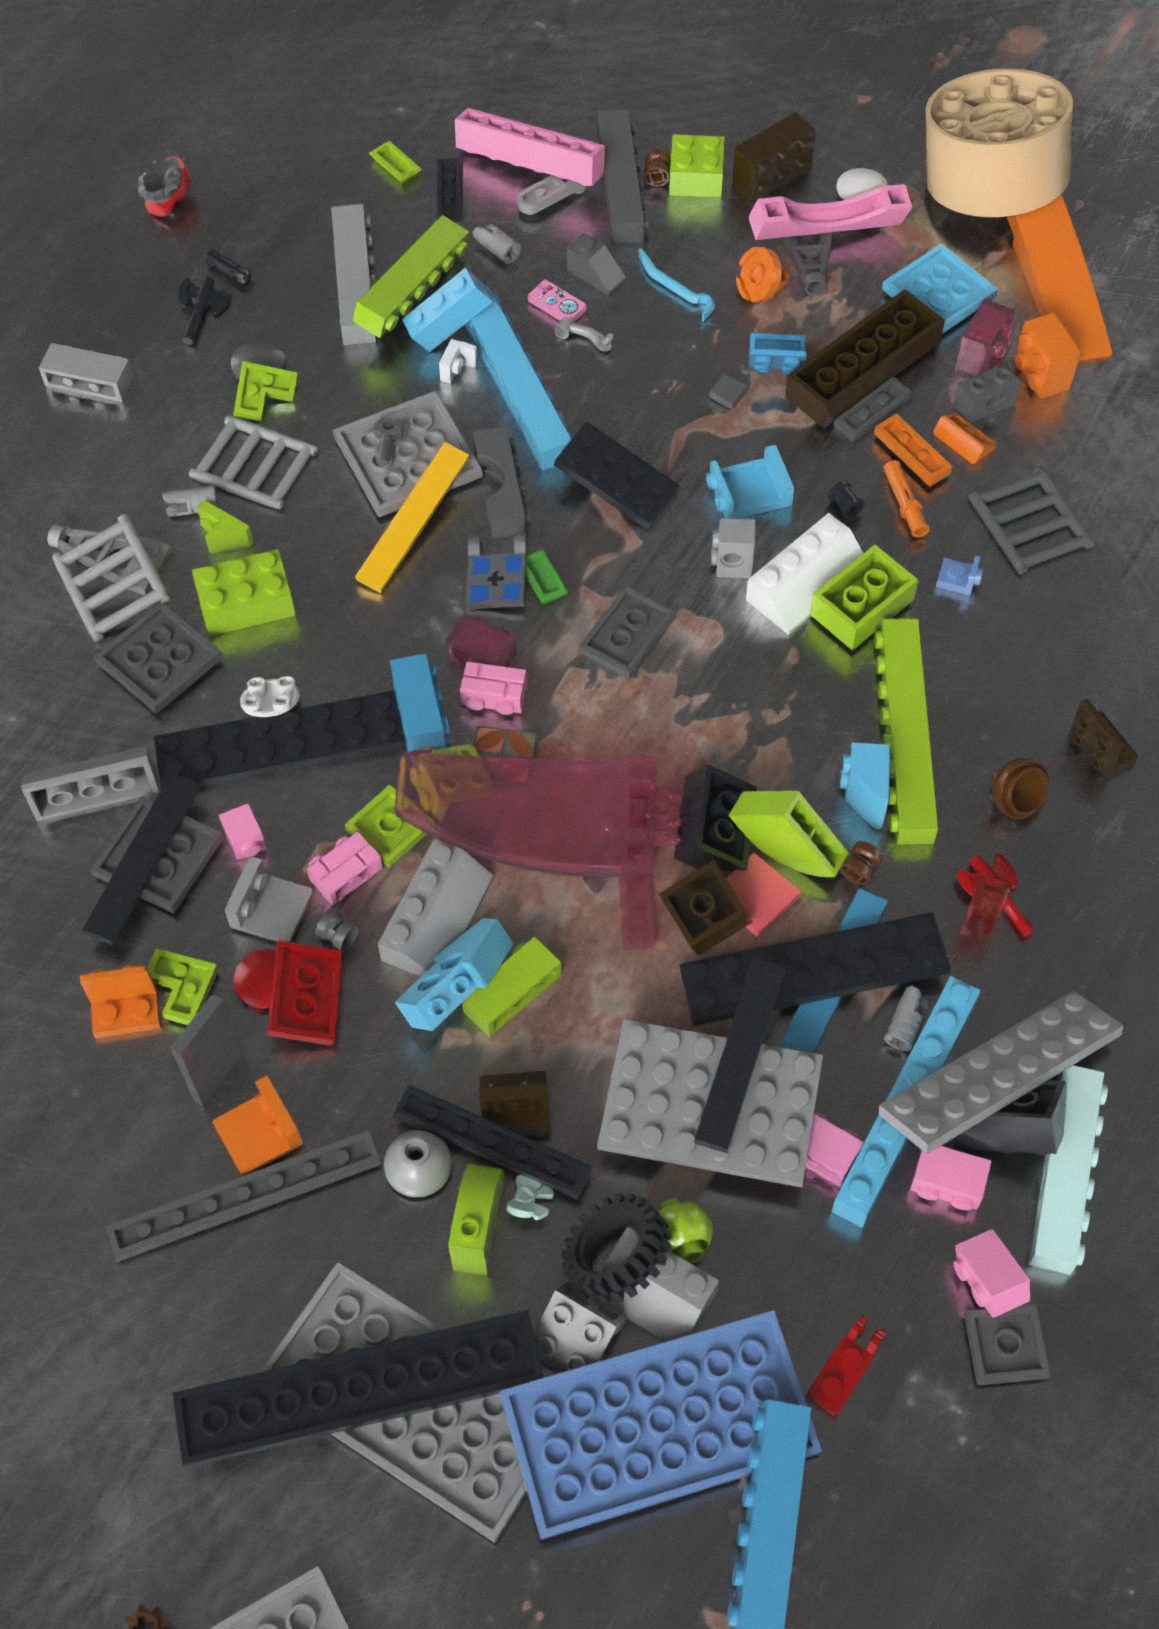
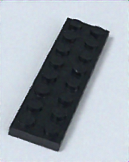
M394 690L293 709L277 716L251 717L153 736L161 789L171 773L198 782L200 787L406 747Z
M933 912L679 964L693 1027L734 1018L753 958L786 967L773 1010L950 974L951 971Z

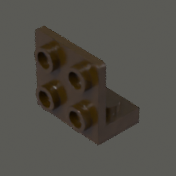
M1087 698L1082 700L1069 733L1073 742L1081 747L1089 756L1092 766L1100 770L1105 778L1135 763L1138 755L1102 710L1098 712Z

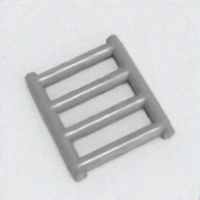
M227 415L224 421L225 427L196 469L191 468L189 477L211 486L215 485L216 488L268 507L281 510L284 506L283 499L310 456H316L319 448L308 442ZM236 429L250 434L222 477L208 473ZM261 438L275 443L247 486L233 482ZM286 447L299 451V454L272 495L258 491Z
M126 514L119 516V522L65 554L56 553L52 556L55 566L89 634L95 642L103 639V633L156 602L165 603L170 599L165 585ZM122 533L125 534L130 545L74 577L69 564ZM136 555L141 565L140 569L87 600L85 599L80 587ZM146 578L149 580L153 591L97 623L92 613L93 609Z

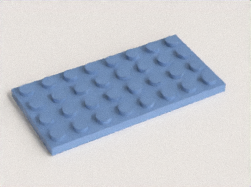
M774 1310L507 1388L499 1392L540 1540L752 1475V1468L747 1467V1459L750 1446L756 1444L757 1430L752 1429L755 1408H760L761 1402L768 1399L807 1406ZM811 1416L805 1458L822 1452Z

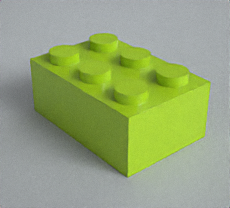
M874 545L813 593L810 615L851 650H854L881 627L882 619H892L914 601L918 579L877 545Z
M279 549L192 569L209 637L296 616Z

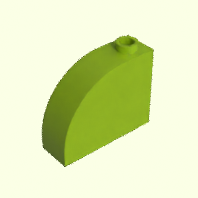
M743 791L728 815L758 849L775 861L804 874L818 877H835L849 853L799 791Z
M468 1164L465 1169L457 1197L448 1243L453 1271L488 1276L506 1178L503 1168Z

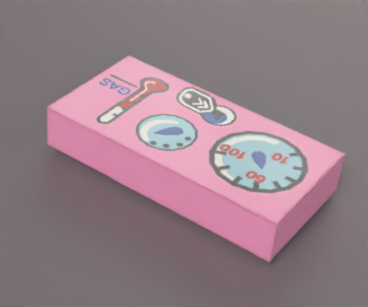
M546 279L528 294V302L559 321L567 317L574 323L587 311V304Z

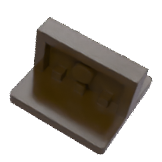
M545 1071L480 1076L479 1094L483 1118L528 1138L549 1136L551 1134Z

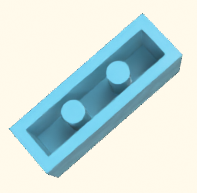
M464 268L402 320L411 338L431 352L493 301L484 284L469 270Z

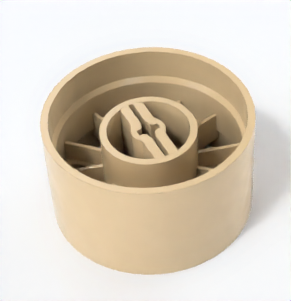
M992 69L974 72L949 81L937 89L926 105L927 188L931 196L948 209L979 217H1006L1023 214L1039 209L1054 201L1064 192L1070 180L1073 98L1069 90L1061 82L1050 76L1022 69Z

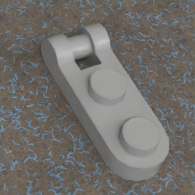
M551 175L518 194V209L525 214L534 215L573 193L581 194L586 189V186L576 181L560 179L555 175Z

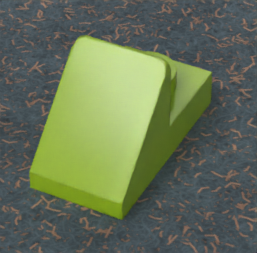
M205 500L197 507L200 524L208 531L205 539L210 553L248 548L254 544L249 525Z

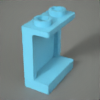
M776 445L765 447L764 458L721 469L717 460L710 462V472L706 473L707 484L710 490L714 489L717 509L719 512L723 511L726 519H741L792 506L794 486Z

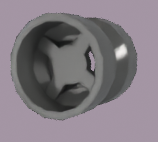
M329 909L325 912L315 929L317 937L324 941L330 940L333 943V947L342 952H346L354 944L360 932L358 924L352 920H344L342 914L334 909Z

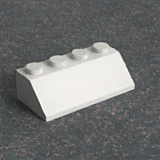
M828 513L748 579L746 601L789 635L811 616L810 609L813 593L863 554L852 531Z

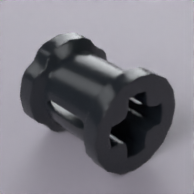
M849 481L837 483L828 493L829 500L836 502L842 510L841 515L844 519L854 518L863 510L865 505L863 499L857 498L852 492V486Z

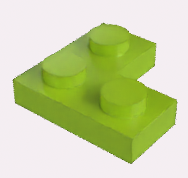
M242 361L233 416L261 422L265 397L293 402L298 372Z
M158 948L155 949L148 965L149 973L154 984L172 989L162 1012L164 1019L185 1025L191 1022L206 1002L219 970L217 964Z

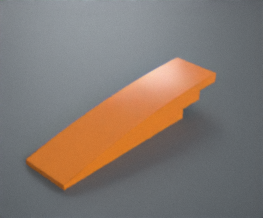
M1062 194L1039 209L1007 216L1014 235L1013 247L1040 317L1053 312L1056 314L1081 351L1078 361L1112 356V348L1094 286Z

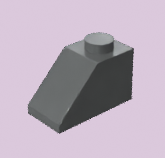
M586 233L579 236L567 248V271L606 295L610 296L626 280V276L607 247Z

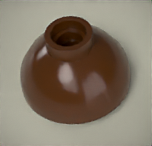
M1021 757L997 768L990 780L996 806L1002 813L1013 819H1024L1035 813L1044 802L1048 792L1049 776L1045 766L1035 759Z

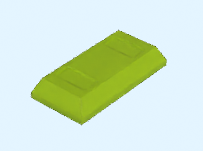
M390 140L369 152L382 167L402 184L417 176L422 170L421 167Z

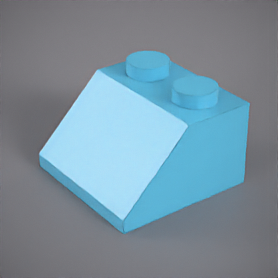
M852 742L850 753L843 756L839 788L845 789V802L872 828L882 830L889 801L890 745Z

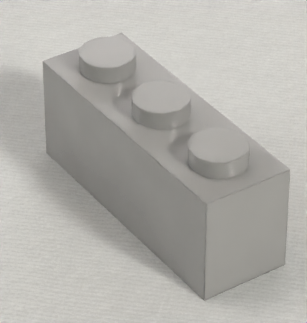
M54 343L50 344L39 366L43 382L47 387L123 402L134 379L130 361L127 358Z

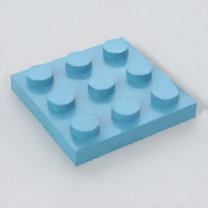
M942 243L883 281L882 290L892 298L904 289L945 319L942 334L996 298L998 288Z

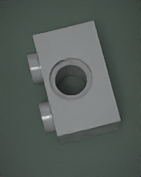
M720 518L719 530H713L711 565L716 566V577L749 579L752 576L755 520Z

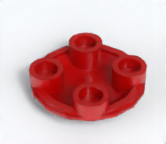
M273 949L258 950L251 953L236 968L234 975L235 991L240 999L247 1003L248 1007L252 1010L257 1011L269 1008L275 957V950Z

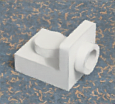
M451 339L439 362L440 381L451 384L455 374L461 372L463 365L475 368L478 363L477 347L467 342Z

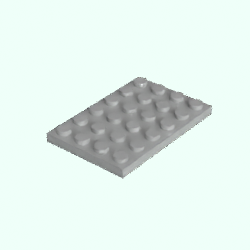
M623 1019L597 1150L802 1188L823 1055L762 1044L728 1153L695 1144L694 1139L727 1038Z

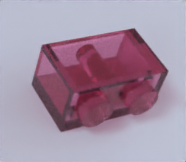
M463 614L446 640L448 658L464 665L468 661L509 667L517 655L516 637L504 629H496L487 625L479 618H471Z

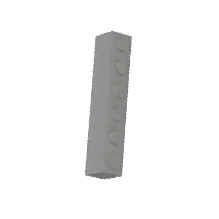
M363 204L331 207L343 345L376 342V336L352 321L357 301L376 283L375 273L370 274V270H375L373 254H368V251L373 250L371 234H366V231H371L370 215H364Z

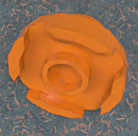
M752 247L745 252L738 265L742 266L741 274L736 276V283L741 296L755 303L768 301L774 296L776 291H780L790 280L788 272L781 266L780 259L775 251L766 247Z

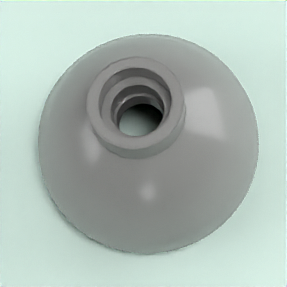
M410 1130L400 1134L391 1142L384 1158V1172L389 1184L397 1192L408 1197H425L437 1192L447 1182L452 1170V1157L448 1146L438 1135L427 1130ZM415 1151L423 1154L419 1160L410 1159V1155Z

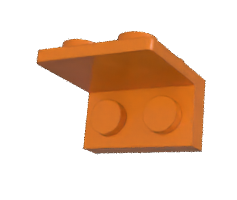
M132 964L118 970L107 971L100 969L80 976V983L91 1003L92 1032L95 1039L161 1028L159 995L147 966Z
M267 1075L255 1081L259 1094L213 1120V1125L241 1176L255 1172L303 1145L295 1123Z

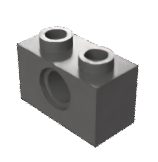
M1005 363L958 383L954 407L968 422H976L1015 405L1021 381Z

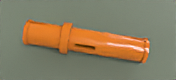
M896 460L890 461L883 467V472L886 474L900 505L899 513L903 519H906L912 536L915 538L923 537L930 529L922 514L923 506L920 501L916 500L900 462Z

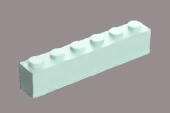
M1072 1065L1057 1076V1081H1066L1067 1085L1064 1135L1057 1154L1045 1155L1028 1264L1030 1266L1070 1275L1076 1265H1082L1085 1244H1080L1081 1232L1087 1231L1090 1220V1212L1085 1211L1086 1199L1091 1200L1095 1184V1180L1089 1178L1091 1167H1096L1099 1156V1148L1094 1147L1095 1136H1100L1104 1120L1103 1116L1098 1115L1100 1105L1104 1106L1108 1093V1086L1103 1085L1104 1072Z

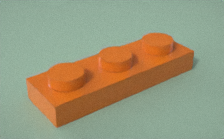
M897 413L875 426L874 434L929 487L951 474L953 466Z

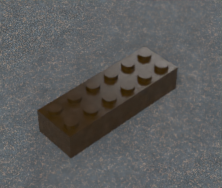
M904 289L787 374L785 397L825 429L836 418L888 379L895 377L941 342L945 319Z

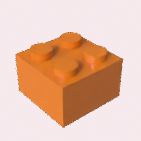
M1053 312L1024 322L1014 360L1016 367L1022 370L1026 376L1030 388L1036 391L1040 399L1070 390L1081 351Z

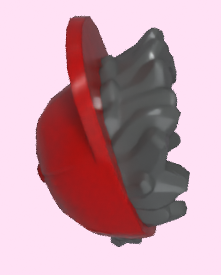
M179 153L176 157L171 156L165 160H154V168L143 173L138 179L140 197H144L147 210L154 216H166L171 212L174 204L183 201L188 194L191 184V175L188 169L189 158L186 159L185 156Z

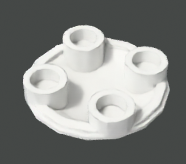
M855 168L844 172L838 178L836 188L838 195L843 200L881 186H888L880 173L872 169Z
M291 676L264 680L262 677H254L247 682L248 688L240 697V706L245 713L252 716H277L289 711L297 704L300 698L299 689L295 685L294 678Z

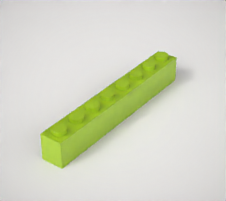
M882 619L880 631H875L874 645L875 649H880V656H877L876 669L877 674H882L878 693L879 699H884L885 707H881V725H886L887 733L883 734V744L890 745L889 778H891V786H889L888 805H893V813H890L889 828L890 832H895L896 844H934L938 831L919 621L918 619Z

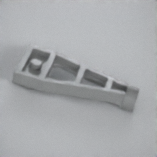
M54 524L48 533L47 541L49 546L58 548L63 553H66L100 532L76 530ZM121 534L105 543L97 558L86 554L76 561L87 568H91L111 556L114 550L123 549L130 544L126 536ZM139 536L158 574H160L172 553L171 546ZM135 555L124 570L114 567L101 576L114 584L140 569L141 565ZM146 578L127 590L146 595L152 586Z

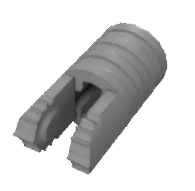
M487 224L485 228L479 226L472 231L475 240L504 263L511 264L518 258L521 252V245L496 226Z
M215 485L166 491L162 494L165 502L171 503L166 509L169 517L198 513L197 507L204 500L218 507Z
M913 985L906 988L902 994L903 996L899 1001L884 1037L887 1044L902 1051L912 1050L929 1006L927 1000H924L922 997L920 998L922 995L919 989H916Z

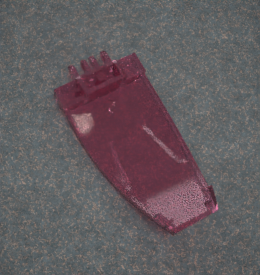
M433 746L400 754L394 808L396 816L445 843L494 862L558 875L654 878L655 846L671 847L680 842V836L677 833L655 832V830L678 829L680 827V818L678 816L681 815V809L676 805L656 804V802H676L681 798L679 789L657 787V757L626 756V761L495 758L434 754Z

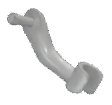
M567 317L562 318L560 323L556 325L555 336L558 338L566 339L571 332L590 339L601 351L607 352L612 348L611 340L614 338L612 333H608L605 337L594 328L575 324Z

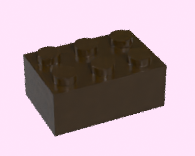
M795 112L737 145L734 153L732 187L751 204H754L758 199L766 198L777 189L785 187L801 175L807 174L812 170L816 129Z

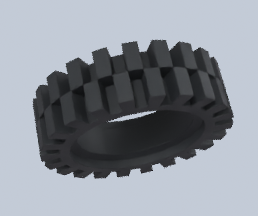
M622 1193L615 1194L614 1202L609 1197L602 1199V1208H599L596 1203L589 1207L593 1214L587 1217L583 1213L578 1218L583 1223L581 1227L573 1225L570 1229V1232L575 1237H566L564 1245L568 1248L562 1250L561 1255L565 1260L562 1262V1267L566 1271L565 1274L593 1302L599 1303L601 1300L604 1304H611L612 1299H614L617 1303L624 1301V1292L631 1298L636 1296L638 1293L635 1287L640 1285L643 1289H646L650 1285L646 1280L647 1276L650 1274L656 1278L660 1274V1271L655 1267L656 1264L665 1266L668 1259L663 1254L671 1250V1244L667 1241L672 1239L671 1232L668 1230V1223L649 1201L640 1195L636 1197L634 1193H627L626 1198ZM627 1225L640 1226L641 1233L637 1245L623 1262L604 1272L593 1271V1258L607 1237Z

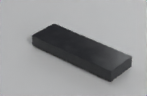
M463 158L437 159V220L443 215L453 222H463Z

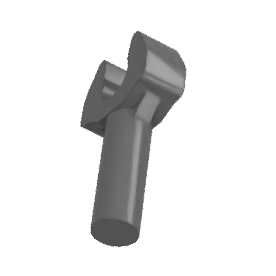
M381 417L374 425V436L381 439L376 463L380 466L387 465L392 441L403 438L402 424L398 418L395 419L394 427L390 430L385 429L384 417Z

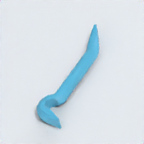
M641 248L639 249L638 255L641 263L651 278L692 304H705L702 321L713 312L715 301L712 296L706 293L696 294L657 269Z

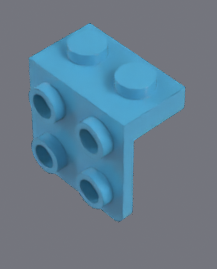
M750 333L748 368L754 369L757 373L782 370V373L789 374L806 361V336Z

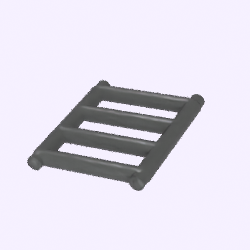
M1042 467L1036 468L1033 474L980 494L977 491H973L968 495L975 510L1019 575L1025 574L1029 567L1081 547L1088 550L1095 545L1084 526ZM1040 484L1047 494L994 515L986 505V503ZM1051 505H1055L1061 514L1060 517L1009 536L1006 535L1000 524ZM1066 526H1069L1076 536L1025 557H1021L1014 547Z

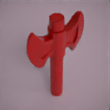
M997 853L994 858V866L990 867L987 862L983 861L980 855H976L969 861L974 868V873L963 870L956 872L957 879L962 888L972 897L985 902L987 900L986 890L991 895L993 894L1023 937H1027L1034 932L1032 925L1003 888L1004 885L1011 889L1017 887L1015 870L1004 856Z

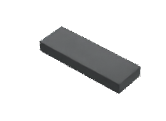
M891 377L834 420V427L852 442H855L912 399L913 392L895 377Z

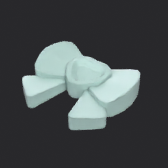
M518 1175L515 1180V1198L507 1203V1212L516 1217H533L535 1220L546 1217L549 1209L535 1204V1198L553 1199V1190L526 1176Z

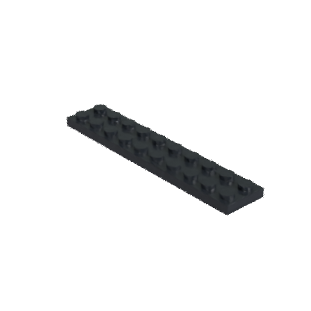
M529 1309L173 1392L182 1465L184 1468H190L499 1394L501 1390L544 1378Z

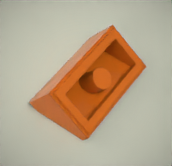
M958 413L941 416L933 430V434L971 464L978 463L997 446L995 441Z

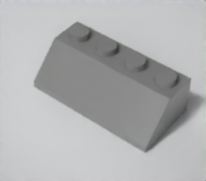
M148 746L141 748L133 747L127 751L111 755L103 754L94 759L81 762H69L64 766L51 769H39L34 773L25 774L21 784L22 792L36 821L159 793L154 763Z
M434 838L378 942L381 961L422 977L435 964L433 958L467 931L494 879L493 875L463 849Z

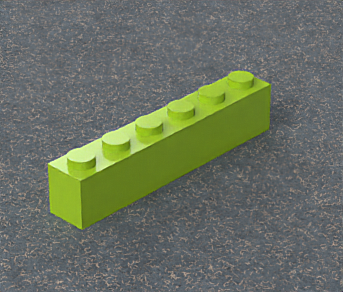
M442 215L357 301L352 321L378 338H381L387 330L391 332L402 315L406 316L410 312L413 303L416 300L418 302L422 300L429 286L434 287L441 274L451 269L457 257L461 258L468 248L466 240L469 231Z

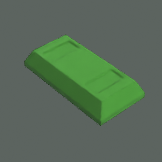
M544 549L527 555L526 577L542 604L568 594V590Z

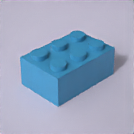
M426 653L390 660L394 691L411 767L417 752L451 747L449 726L443 711L440 689L438 690L435 665L428 664Z

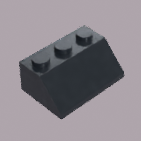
M706 764L685 776L674 859L696 869L714 860L721 871L747 870L750 840L728 815L743 791H757V787L710 764Z
M1048 1080L954 1137V1149H967L974 1152L991 1150L1003 1153L1057 1154L1064 1135L1066 1081Z

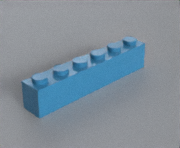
M768 1399L761 1402L760 1408H755L752 1429L757 1430L756 1444L750 1446L747 1459V1467L752 1468L750 1484H745L742 1497V1506L747 1507L745 1523H740L737 1535V1545L742 1546L740 1562H735L732 1572V1585L737 1586L735 1602L730 1601L727 1610V1625L732 1626L731 1629H784L811 1407Z

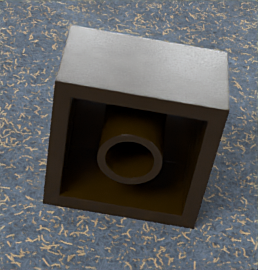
M714 860L659 894L689 946L698 956L753 922Z

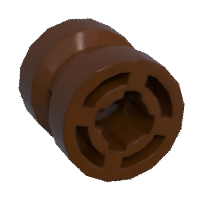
M653 149L646 154L644 180L650 186L661 187L669 182L671 156L667 151Z
M858 841L851 850V857L844 860L840 871L849 881L857 885H866L872 877V870L878 868L882 862L883 855L874 845L865 841Z

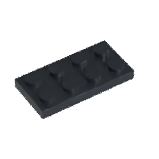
M587 421L554 462V466L647 530L680 486Z

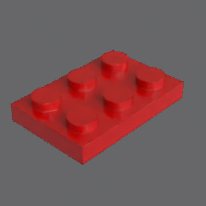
M278 940L275 947L267 1036L329 1046L334 1043L342 951Z

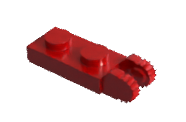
M862 1314L850 1330L848 1336L844 1335L805 1395L806 1398L835 1418L875 1357L873 1354L887 1333L886 1330L880 1327L870 1339L871 1342L866 1349L857 1344L855 1340L864 1331L868 1318Z

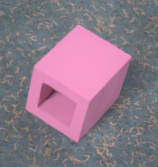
M248 803L218 815L223 831L237 860L243 857L254 856L260 850L266 848L262 832Z

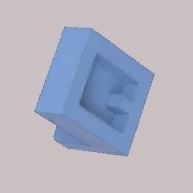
M975 555L973 564L944 557L936 587L970 596L973 584L979 586L984 569L978 567L981 557Z

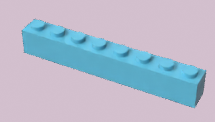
M487 285L485 288L493 302L469 320L465 326L541 470L555 467L554 462L574 436L571 431L567 432L562 413L560 411L556 412L551 393L544 390L542 377L539 371H534L530 354L528 352L524 353L521 338L517 332H513L509 315L507 313L503 314L498 295H493Z
M950 976L887 1100L946 1065L976 1005L981 992L980 989ZM878 1115L838 1192L832 1208V1213L863 1228L908 1140L907 1137L880 1115Z

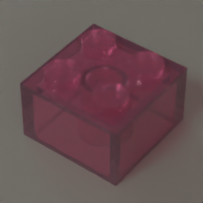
M984 298L962 335L954 371L955 374L969 379L1000 366V358H1006L1011 348L1012 342L1008 341V339L1012 337L1016 328V323L1013 322L1014 309Z

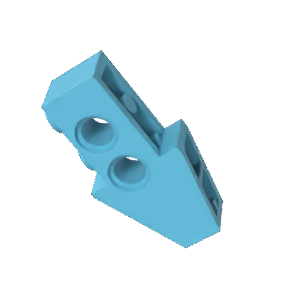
M481 919L433 958L435 964L395 1001V1004L412 1028L433 1031L475 989L488 986L514 945L498 919Z

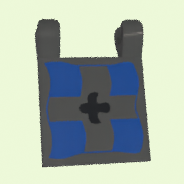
M525 533L514 534V553L482 555L483 545L480 542V537L478 535L468 537L466 609L524 606L526 560L529 547Z

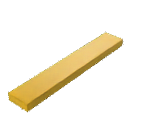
M447 442L443 443L356 574L357 581L380 594L382 593L469 460V454Z

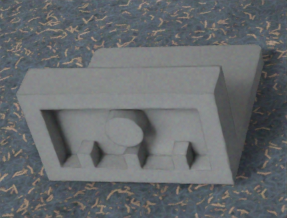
M250 856L224 911L231 928L278 942V940L291 942L313 895V891L310 887L268 875L265 872L262 859Z
M569 1282L565 1283L555 1290L534 1332L540 1362L558 1373H562L601 1361L612 1337L623 1329L628 1317L601 1301L599 1303L593 1302L576 1286Z

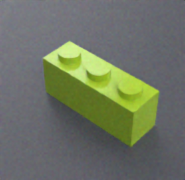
M535 937L527 943H520L513 950L511 957L500 965L488 986L475 989L462 1002L463 1012L490 1038L562 976L561 962Z

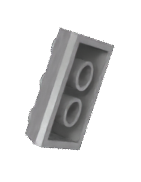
M629 1227L626 1228L611 1252L602 1272L614 1268L631 1254L640 1238L639 1233ZM671 1252L663 1253L668 1258L665 1266L656 1264L655 1267L660 1271V1274L656 1278L650 1274L647 1276L646 1280L650 1285L646 1289L637 1285L635 1287L638 1293L636 1296L631 1298L624 1292L623 1302L617 1303L612 1299L611 1304H606L628 1317V1321L664 1342L694 1333L716 1296L719 1285L718 1279Z

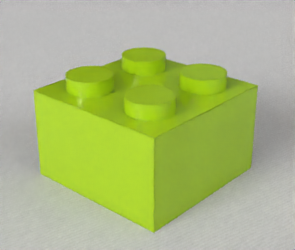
M673 134L669 195L721 198L725 136Z

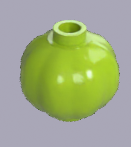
M677 1198L664 1201L659 1206L660 1211L658 1213L669 1225L668 1230L672 1236V1239L667 1240L671 1244L670 1252L690 1264L699 1261L704 1256V1251L710 1245L713 1237V1224L709 1215L692 1202H679Z

